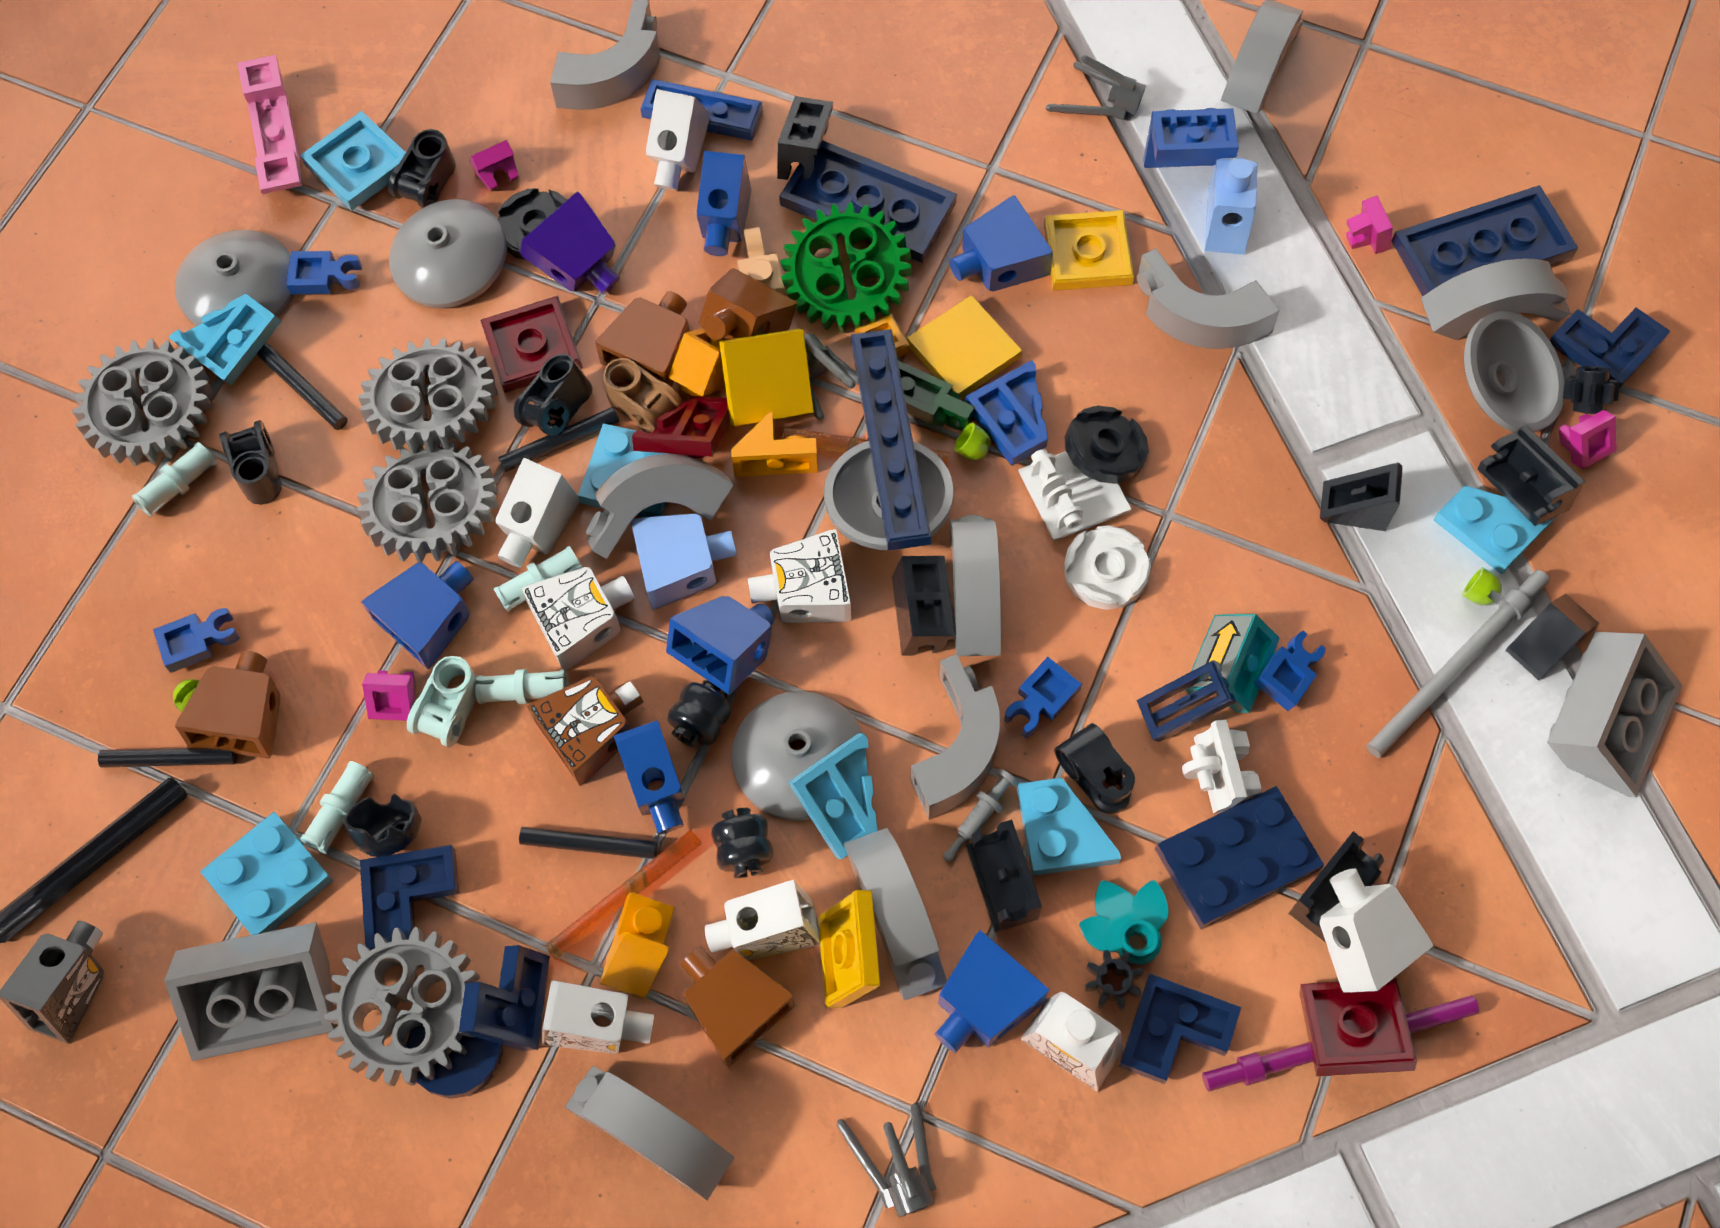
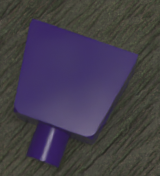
M578 191L522 239L520 254L571 292L576 291L589 280L604 295L620 279L606 264L613 257L616 247L615 242Z

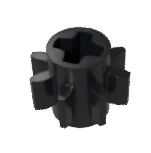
M1599 366L1577 367L1576 376L1571 375L1570 378L1564 380L1563 399H1571V403H1573L1572 410L1575 412L1596 414L1602 410L1606 411L1607 404L1611 405L1613 401H1618L1620 381L1611 380L1609 368Z
M1104 950L1103 963L1100 967L1095 963H1088L1086 969L1093 975H1096V979L1085 985V991L1092 992L1097 990L1101 996L1098 1002L1099 1008H1102L1107 1000L1116 1001L1117 1007L1122 1011L1125 1008L1124 997L1127 994L1137 998L1140 997L1141 990L1132 985V982L1143 975V969L1131 970L1127 964L1130 953L1126 952L1123 954L1120 960L1112 959L1110 952ZM1113 969L1116 976H1125L1126 979L1122 981L1120 991H1114L1111 984H1102V981L1106 979L1107 970Z

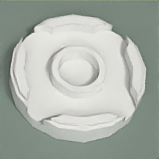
M1107 525L1099 526L1097 530L1089 532L1086 530L1077 535L1068 547L1063 567L1066 584L1075 597L1089 606L1105 610L1123 608L1137 600L1146 588L1151 569L1150 558H1148L1144 550L1145 546L1140 539L1125 529Z

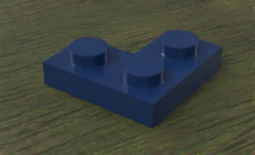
M1637 307L1633 309L1613 332H1610L1577 309L1553 334L1550 342L1554 348L1579 366L1609 368L1611 380L1620 381L1621 388L1665 340L1670 330Z
M452 845L360 860L365 946L369 950L376 948L374 938L377 933L384 937L387 942H392L394 928H399L404 933L406 940H408L415 927L413 901L459 894L456 852Z
M520 945L505 946L499 988L483 982L465 984L459 1032L522 1051L538 1050L550 956Z
M1149 974L1118 1067L1165 1084L1180 1040L1225 1056L1230 1047L1241 1007Z

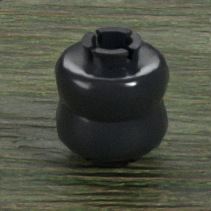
M703 680L702 684L697 682L687 683L681 691L679 701L668 712L667 720L674 728L672 735L685 745L694 748L697 747V743L703 745L713 744L717 740L721 726L727 722L732 713V706L726 699L728 694L723 690L719 693L720 688L708 680Z
M750 808L736 809L738 816L734 815L733 810L722 814L724 820L714 824L711 836L717 847L716 860L719 869L725 872H734V878H747V870L751 872V876L763 872L761 866L771 861L773 848L767 838L768 823L765 817L759 814H750Z

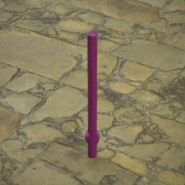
M1471 995L1405 1015L1411 1034L1479 1014V1006L1475 997ZM1307 1042L1262 1056L1255 1052L1237 1057V1063L1203 1072L1202 1078L1208 1092L1241 1082L1245 1086L1265 1081L1266 1075L1313 1062L1310 1043Z

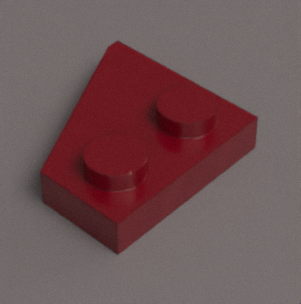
M690 397L679 404L677 409L668 411L658 417V428L652 432L646 433L641 430L634 432L632 435L633 451L681 454L694 458L713 457L730 422L727 398Z

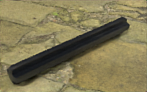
M172 777L167 778L0 911V943H5L186 799L187 793L179 782Z

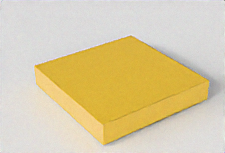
M1124 210L1045 216L1046 242L1053 251L1050 271L1053 291L1133 285L1134 272Z
M972 295L907 337V342L914 354L936 378L952 384L953 391L961 396L960 399L1022 357V350Z
M803 329L719 341L730 424L732 426L760 422L770 412H773V419L814 413Z
M855 890L818 917L826 1008H842L880 986L872 890Z

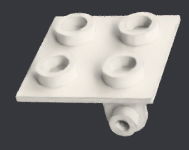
M1046 449L1038 450L1031 456L1033 460L1031 465L1018 469L1053 541L1132 510L1118 483H1103L1084 475L1073 465L1066 451L1054 456L1051 453L1048 454Z

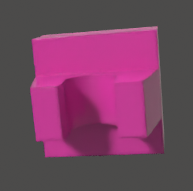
M507 140L471 155L470 164L476 176L481 179L489 191L497 188V183L493 177V173L496 170L505 171L510 181L519 177L513 157L514 153Z
M1378 195L1363 200L1361 213L1347 219V226L1350 231L1346 232V238L1351 249L1371 245L1375 254L1391 249L1393 227Z
M1605 410L1593 416L1585 413L1579 417L1578 424L1572 427L1566 424L1559 427V442L1571 452V462L1584 469L1617 451L1616 416Z
M379 670L377 673H367L362 686L368 719L407 721L410 710L415 703L416 684L414 672H404L403 675L388 674V671Z

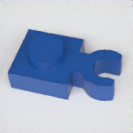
M291 251L286 286L291 294H331L332 284H339L341 287L349 290L357 289L360 287V282L356 274L347 275L346 273L351 270H362V264L355 255H345L335 261L331 251Z
M227 608L217 609L204 622L194 613L153 629L164 666L172 673L213 657L210 645L216 643L231 645L237 642L240 636L233 627L225 631H219L224 623L234 620L230 611Z
M1304 630L1288 642L1287 649L1282 646L1272 655L1253 682L1287 711L1297 705L1317 676L1309 667L1319 661L1325 654V647L1322 645L1312 653L1304 650L1302 642L1307 636Z
M1047 657L1019 687L1018 694L1025 700L1016 701L1009 705L1005 712L1004 721L1010 723L1017 715L1026 716L1029 719V723L1023 728L1022 736L1028 738L1037 730L1039 716L1044 714L1053 721L1080 692L1082 683Z

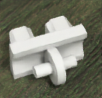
M1215 720L1211 723L1210 729L1194 737L1195 745L1190 747L1193 760L1185 763L1182 766L1185 778L1199 780L1201 791H1208L1213 813L1226 811L1261 792L1262 787L1258 774L1254 771H1240L1238 760L1243 759L1249 754L1250 744L1246 731L1230 730L1227 720Z

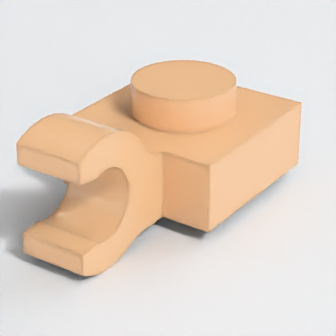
M759 227L743 230L748 259L737 260L738 270L785 295L777 253L764 254Z

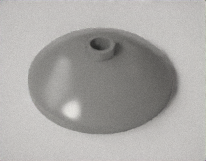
M463 199L439 201L420 209L401 226L390 249V271L399 289L409 299L420 305L431 308H449L462 305L485 292L500 274L507 253L506 236L497 218L484 206Z
M232 230L214 235L197 245L180 265L175 279V295L178 305L188 320L195 326L203 323L201 317L214 310H222L229 302L247 294L278 317L289 305L294 295L289 292L286 286L290 253L277 239L259 231Z
M1498 311L1480 319L1470 330L1464 350L1465 376L1475 401L1488 417L1509 431L1516 432L1524 425H1527L1533 432L1548 427L1558 417L1564 402L1563 369L1550 340L1536 324L1514 312Z
M866 441L846 451L833 464L827 475L824 487L825 506L830 520L845 537L864 547L888 550L869 441ZM913 441L932 536L943 526L950 514L953 504V482L950 472L941 458L929 448Z
M795 691L771 697L756 706L745 717L734 738L732 765L737 783L747 799L766 814L789 821L811 820L788 782L856 734L862 733L861 728L845 707L827 696L813 692ZM798 739L806 743V746L798 751L789 747L792 741Z

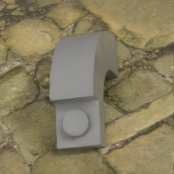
M633 0L625 33L613 47L600 53L587 55L558 52L550 81L556 108L586 110L606 107L630 97L647 83L655 72L661 57L657 38L656 16H651L649 0Z
M1265 0L1243 41L1220 101L1256 114L1264 107L1280 63L1290 43L1299 34L1303 20H1300L1303 10L1274 0Z
M1156 248L1143 254L1141 257L1137 281L1142 292L1150 296L1146 315L1159 329L1169 336L1197 347L1226 349L1252 343L1273 332L1280 310L1257 280L1228 294L1207 295L1196 292L1182 283Z
M1512 259L1484 265L1442 283L1421 297L1432 331L1455 340H1459L1468 334L1480 319L1498 311L1532 313L1557 323L1571 314L1566 302L1568 292L1564 284L1555 278L1550 263L1539 259Z
M658 454L635 460L612 474L595 493L600 506L605 508L603 513L598 511L589 522L586 533L589 534L587 541L593 552L607 559L632 519L643 509L657 503H678L711 520L734 484L724 472L702 460L686 455Z
M966 515L960 519L950 520V541L953 561L954 639L957 656L1001 655L1000 569L996 521H993L992 518L985 519L978 515Z
M957 654L940 660L939 677L958 715L961 730L956 740L945 751L911 765L910 780L928 819L944 814L970 798L988 776L996 755L1000 730V714L995 692L992 686L979 690L978 682L971 667H963Z
M884 828L844 843L860 890H872L874 920L903 1000L906 1001L945 986L947 979L938 954L940 950L930 920L906 861L889 830Z
M594 1066L590 1068L584 1079L579 1082L574 1094L565 1106L576 1116L621 1142L676 1182L706 1200L709 1199L735 1158L708 1136L651 1097L607 1071L605 1073Z

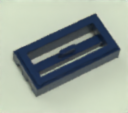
M1212 660L1136 700L1153 740L1160 742L1237 702L1234 695L1228 689L1229 683L1227 679L1222 676V667L1219 662ZM1211 677L1212 683L1153 713L1151 707ZM1218 693L1219 696L1176 717L1175 719L1161 726H1158L1159 722Z

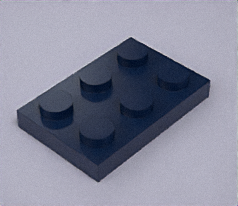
M1277 786L1158 843L1155 848L1200 929L1320 871L1324 866V863Z

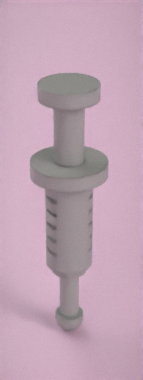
M1000 769L997 772L1000 779L988 795L982 791L977 793L976 797L979 801L970 812V815L963 821V824L957 829L959 837L948 852L945 851L943 855L945 861H953L954 855L963 843L971 840V836L983 827V824L986 823L990 815L994 811L996 813L1002 811L1003 807L997 801L1009 785L1015 787L1018 784L1017 779L1007 771Z

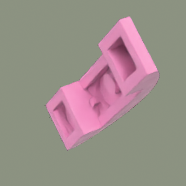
M276 55L237 63L242 92L249 108L257 152L255 164L262 194L302 186L298 143L289 100Z

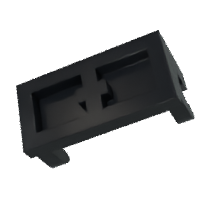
M798 96L794 97L778 140L777 179H789L792 169L791 163L798 162L804 166L803 176L805 180L811 177L814 169V156L817 155L823 136L827 132L829 118L833 110V102Z
M1527 425L1520 427L1516 432L1498 439L1491 445V448L1497 453L1482 460L1477 469L1534 526L1570 510L1585 481Z
M902 556L892 575L901 655L913 656L919 651L918 648L924 645H931L932 653L940 652L948 640L955 637L945 557Z
M1012 819L999 823L996 827L997 830L993 833L983 835L981 830L975 832L971 836V843L966 844V849L994 933L1039 920L1042 909Z
M1354 831L1288 913L1325 943L1326 941L1320 926L1321 916L1340 902L1330 883V879L1345 870L1356 869L1366 887L1372 886L1382 873L1379 868L1384 863L1383 856L1380 853L1375 854L1374 857L1366 854L1361 849L1364 839Z

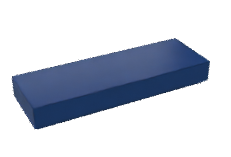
M655 79L651 80L640 108L642 118L651 119L656 89L696 97L711 114L707 127L708 132L750 141L753 140L763 112L762 102Z

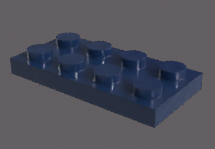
M823 140L817 155L814 156V169L811 177L808 180L804 179V166L799 163L779 196L780 206L817 221L816 210L820 209L827 217L831 215L832 204L837 205L840 213H845L849 202L853 203L855 213H860L865 205H869L871 218L882 211L885 216L884 225L892 221L896 222L898 229L896 235L904 233L907 244L903 248H910L911 258L921 263L925 260L957 203V194Z
M1540 185L1396 231L1392 238L1395 249L1422 296L1442 283L1484 265L1525 258L1544 260L1551 265L1572 258L1578 249Z

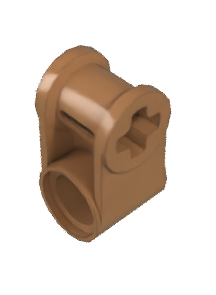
M628 358L612 360L604 369L603 379L609 403L632 419L646 433H650L658 428V417L668 411L677 409L679 404L682 403V399L672 387L656 379ZM621 382H630V383H632V384H630V385L627 386V387H617V386H616L617 384H619V383H621Z

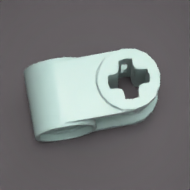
M449 656L436 663L420 697L415 701L410 710L406 727L408 732L416 735L423 732L441 739V744L449 748L456 744L463 732L466 719L477 699L475 684H480L476 682L477 676L467 661L461 657ZM459 675L465 676L464 682L460 686L453 689L447 688L452 678Z

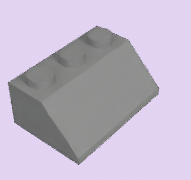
M1595 632L1588 649L1583 653L1581 665L1572 686L1567 690L1565 702L1556 723L1550 729L1547 743L1567 768L1628 797H1637L1682 684L1645 634Z
M317 922L175 951L164 982L192 1061L329 1033L335 1029L334 1023L324 1019L325 1014L333 1011V1003L325 999L326 994L332 993L330 970Z

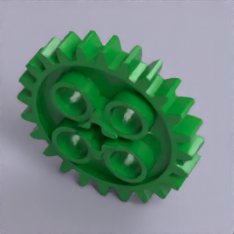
M852 202L848 203L845 213H840L837 205L832 204L831 215L826 217L818 209L816 210L817 222L813 223L806 218L802 219L806 231L802 233L792 230L791 234L796 245L784 244L785 253L790 258L780 260L783 271L787 272L781 276L784 286L789 287L786 290L787 297L798 302L796 307L798 314L808 310L807 318L809 323L813 324L822 317L824 330H828L834 321L838 323L840 333H844L848 322H853L854 327L857 329L862 327V320L866 318L870 323L876 322L875 314L878 312L884 316L890 315L889 302L901 305V296L897 290H909L908 280L904 277L912 275L911 264L906 263L912 258L910 248H903L907 244L904 233L896 235L898 229L895 221L884 225L885 216L882 211L871 218L869 205H865L860 213H855ZM839 236L845 237L850 271L856 297L853 300L848 298L847 285L837 242ZM861 240L872 242L868 248L863 250L853 248ZM828 248L832 250L831 254L825 258L814 257L815 253L820 249ZM867 277L879 278V282L872 287L860 285ZM836 285L840 287L831 296L821 294L826 286Z

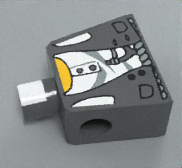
M77 921L66 940L48 933L40 936L0 990L2 1002L27 1029L67 1044L70 1043L103 979L104 970L91 954L101 939L103 932L87 922Z

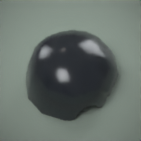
M393 794L388 804H379L372 797L362 799L349 809L343 821L351 840L361 852L371 857H384L405 849L416 839L421 827L422 818L413 801L401 799L398 795Z

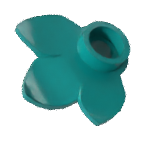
M1102 880L1099 883L1094 900L1097 916L1086 918L1079 923L1084 938L1093 948L1102 952L1104 950L1117 952L1120 957L1126 952L1130 953L1129 964L1145 965L1150 963L1157 957L1161 949L1162 938L1159 930L1169 915L1167 900L1162 888L1155 880H1152L1140 888L1136 895L1133 896L1120 886ZM1135 935L1142 937L1146 947L1141 950L1132 948L1129 944V938Z

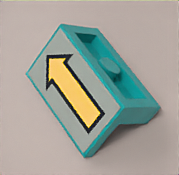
M1257 614L1214 615L1191 671L1212 660L1219 662L1222 667V676L1227 679L1229 683L1228 689L1237 701L1229 707L1236 713H1250L1260 689L1253 682L1274 654L1280 637ZM1209 677L1185 691L1193 693L1213 681Z

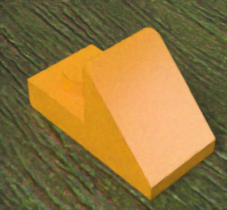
M773 412L768 413L731 449L734 477L818 473L816 438L794 435L785 439L775 440Z
M633 892L627 895L602 973L600 985L640 998L646 997L669 950V946L665 945L664 941L673 915L674 906Z

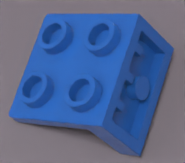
M1233 108L1152 111L1143 157L1144 167L1212 166L1216 164L1218 159L1236 158L1239 145Z

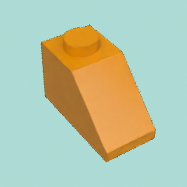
M704 328L684 333L668 378L681 385L680 388L692 396L703 397L721 390L725 385L719 341L725 340L711 339L705 333Z

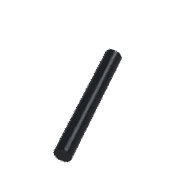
M265 343L257 352V356L335 430H340L347 424V417L272 346Z
M612 406L567 426L564 431L556 436L547 435L499 456L498 459L504 472L519 467L523 458L532 461L600 431L603 423L613 425L620 422L618 415Z
M211 748L100 750L98 753V765L100 768L235 765L237 762V754H234L233 751Z
M522 826L519 834L520 845L648 859L656 858L658 842L653 840Z

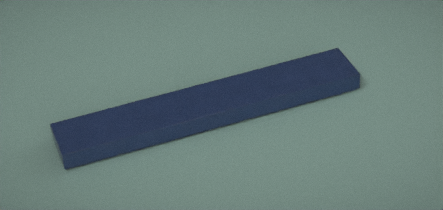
M892 329L851 334V345L888 551L931 545V532Z

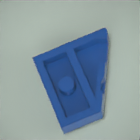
M1032 360L966 396L965 400L966 403L975 407V419L1011 466L1028 458L1036 451L1044 449L1048 441L1046 423L1042 418L1041 394L1038 393L1036 382V364Z

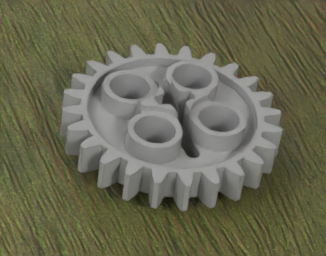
M425 338L420 348H416L412 342H408V351L404 353L396 348L392 349L394 358L389 360L380 357L378 360L382 369H369L368 373L371 380L361 382L364 393L358 395L362 405L360 410L371 434H378L382 444L391 440L394 450H399L407 443L410 453L413 454L419 445H425L427 453H432L436 443H440L447 450L450 445L449 439L455 438L463 443L465 442L464 431L468 430L478 433L476 420L488 422L487 410L495 408L493 396L497 395L491 367L487 366L485 357H477L474 347L464 351L461 341H457L449 348L446 338H442L437 346H432L429 338ZM429 369L428 377L431 385H429L427 388L425 382V372ZM428 402H429L430 407H431V419H430L429 421H428V415H429V414H428L427 409H426V406H425V405L428 404Z
M149 339L145 348L141 349L134 340L131 342L130 351L124 352L122 348L116 346V357L110 359L102 354L100 356L103 363L101 368L93 366L87 368L93 377L91 380L81 379L78 381L85 392L73 395L79 407L73 409L72 413L79 421L75 425L83 434V438L92 449L96 448L104 458L111 455L117 463L121 464L128 457L132 464L137 466L142 455H145L151 464H154L158 452L162 451L165 456L172 458L171 447L175 444L183 449L188 448L183 438L186 435L192 437L200 436L194 427L196 423L208 424L209 420L203 411L213 409V404L207 397L214 393L207 382L210 378L194 355L189 356L182 346L175 350L169 341H165L158 348L154 340ZM139 373H140L139 383H140L141 387H140L139 384H138V378H137V376H138ZM147 418L149 419V430H148V431H147V425H148V423H147Z
M451 441L447 450L441 449L439 443L434 444L432 453H427L423 445H419L414 454L401 447L400 458L394 459L389 455L385 456L388 465L386 468L373 466L372 471L376 479H364L362 482L366 491L357 495L361 506L357 507V512L362 520L360 522L375 547L382 546L387 556L397 551L401 561H405L411 553H414L418 563H422L426 553H432L435 561H440L441 551L445 549L455 556L457 555L456 544L460 542L471 547L472 542L469 535L472 533L484 535L485 531L481 522H493L494 518L490 509L498 508L495 497L498 494V489L489 465L485 466L480 454L473 457L468 446L458 452L455 442ZM426 473V481L430 488L428 496L435 521V526L431 529L430 520L426 512L428 504L421 476Z
M418 927L413 928L408 940H406L404 933L399 928H394L392 942H387L384 937L377 933L374 938L376 948L369 950L366 946L359 943L357 948L361 958L357 962L345 957L342 960L349 970L347 976L333 975L331 978L341 986V989L338 993H330L325 996V999L337 1005V1009L325 1014L324 1019L330 1023L338 1024V1027L333 1029L327 1036L334 1042L345 1041L338 1048L336 1054L343 1059L354 1055L349 1065V1068L359 1073L367 1067L366 1078L373 1082H376L384 1072L385 1083L394 1087L400 1073H402L405 1083L414 1086L417 1080V1071H421L426 1078L433 1080L435 1079V1064L440 1063L449 1070L452 1068V1063L448 1056L452 1050L463 1055L467 1053L460 1040L462 1036H475L459 1032L465 984L476 982L480 976L475 970L464 971L471 960L465 953L454 957L458 946L453 941L446 942L440 948L442 937L435 931L428 936L425 942L424 934ZM395 965H402L403 974L400 980L394 985L385 986L384 977L388 969ZM423 966L425 970L417 978L416 972L419 967ZM436 982H446V992L442 999L434 1003H428L426 995L430 986ZM400 1001H411L413 1003L409 1011H398L396 1009ZM380 1009L382 1019L378 1027L371 1031H364L363 1022L366 1015L372 1010ZM418 1026H424L426 1032L424 1041L418 1047L408 1049L406 1038L410 1030ZM392 1034V1042L386 1047L384 1041Z

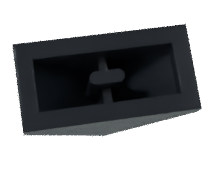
M1397 462L1323 481L1320 519L1326 523L1386 531L1400 505L1403 466Z
M1565 593L1552 601L1505 651L1537 680H1540L1599 625V622Z

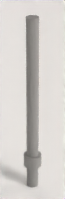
M1536 570L1517 590L1511 589L1499 601V609L1366 745L1367 750L1373 756L1380 758L1512 620L1521 619L1532 607L1531 601L1550 582L1548 575L1541 570Z

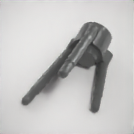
M1083 55L1081 57L1083 63L1076 61L1073 64L1074 68L1111 85L1112 88L1107 101L1114 103V106L1046 105V110L1049 112L1103 115L1123 120L1126 112L1136 115L1146 85L1136 82V79L1122 75L1087 55Z
M815 334L804 335L809 374L813 377H819L827 370H830L848 388H854L855 383L859 385L855 370L838 358L828 346H824ZM810 383L814 414L818 420H822L824 413Z
M918 1103L911 1105V1114L920 1176L916 1166L908 1168L892 1123L886 1122L883 1125L888 1145L898 1170L897 1174L888 1177L892 1187L888 1186L845 1120L839 1119L836 1124L845 1141L880 1192L885 1208L888 1209L894 1206L898 1218L935 1203L931 1191L937 1188L930 1171L924 1125Z

